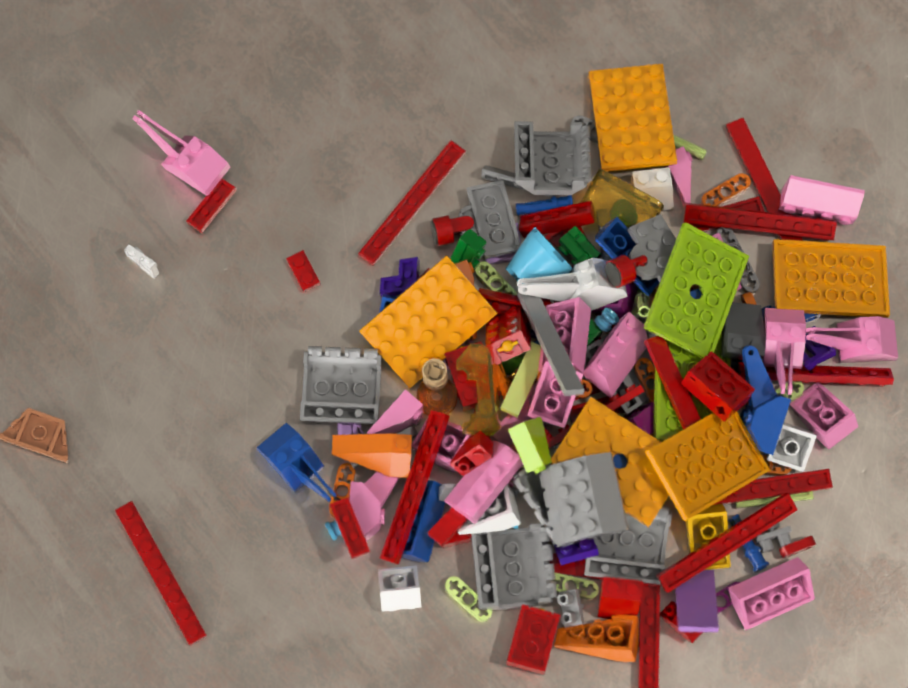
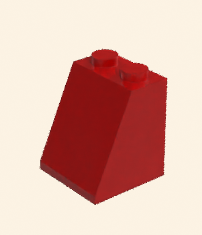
M602 577L597 617L611 619L615 615L638 616L643 581Z

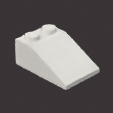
M508 484L505 486L476 524L468 520L458 530V533L462 535L504 531L521 524L515 493Z

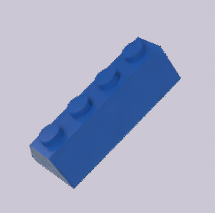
M618 217L606 223L595 235V241L612 259L621 255L629 256L634 246H636L627 231L628 228ZM636 275L634 283L646 296H649L657 287L659 281L657 278L642 280V277Z
M428 480L401 558L429 563L435 541L427 533L442 518L445 502L439 500V486L442 484L434 480Z

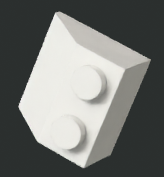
M670 167L632 172L631 185L637 214L674 209Z
M784 422L774 454H767V460L804 472L817 435L813 431Z
M417 565L378 569L382 611L421 607Z

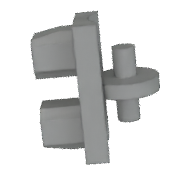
M777 523L766 530L768 533L758 535L754 541L756 545L759 544L763 553L774 550L771 541L774 539H778L782 548L791 544V527L787 526L774 530L780 527V524Z
M578 589L558 592V604L561 605L562 609L561 620L565 627L585 624L582 609L585 607L584 604H581Z

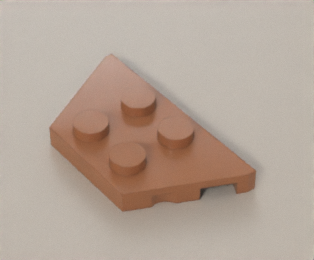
M28 408L21 414L20 418L15 419L10 424V427L3 433H0V440L65 463L69 462L65 420Z

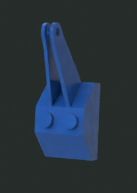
M747 345L742 349L745 379L755 391L749 398L748 405L741 411L740 418L758 450L773 455L791 399L777 395L758 350L754 346Z
M285 423L257 447V450L294 492L306 485L330 502L331 499L326 492L311 480L316 476L334 498L337 496L318 474L324 469L321 460L302 436L288 423Z

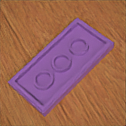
M703 570L675 588L678 631L718 632L719 630L714 570Z

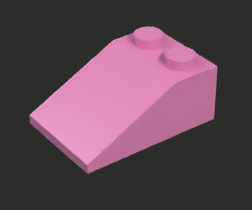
M548 361L545 362L528 407L527 416L532 418L541 416L542 421L565 428L576 395L564 396ZM576 371V373H577V375H578V377H579V379H580V381H581L582 376H583V373H582V372H579V371Z
M820 382L813 384L803 392L801 397L789 405L806 427L817 435L816 439L828 450L858 428L855 413Z
M405 390L368 430L367 434H396L414 424L418 425L424 417L422 416L423 404Z

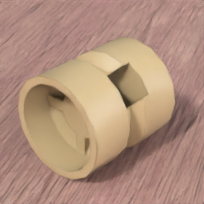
M435 358L425 362L422 367L424 384L431 390H440L445 387L448 382V372L445 363Z

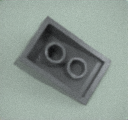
M732 302L722 329L721 358L743 360L742 349L747 345L756 347L762 359L765 356V330L761 305Z

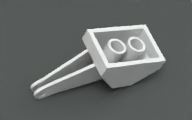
M590 258L575 264L572 271L567 274L522 278L517 281L520 294L556 301L580 297L591 308V311L628 297L625 285L617 288L609 282L605 272V266L609 260Z

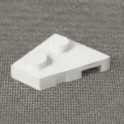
M128 245L124 249L127 257L154 279L157 277L159 271L155 261L145 256L136 246Z

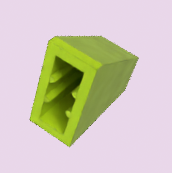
M541 416L508 429L527 473L535 471V474L546 470L545 465L552 462Z

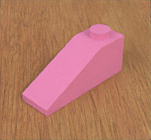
M683 146L676 149L677 164L666 165L664 168L670 167L672 184L685 209V204L690 203L692 157L690 152H686Z

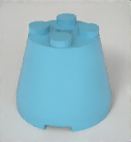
M535 227L529 232L505 269L518 281L522 278L567 274L573 268Z

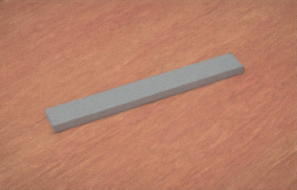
M517 292V296L564 396L582 395L584 387L541 298Z

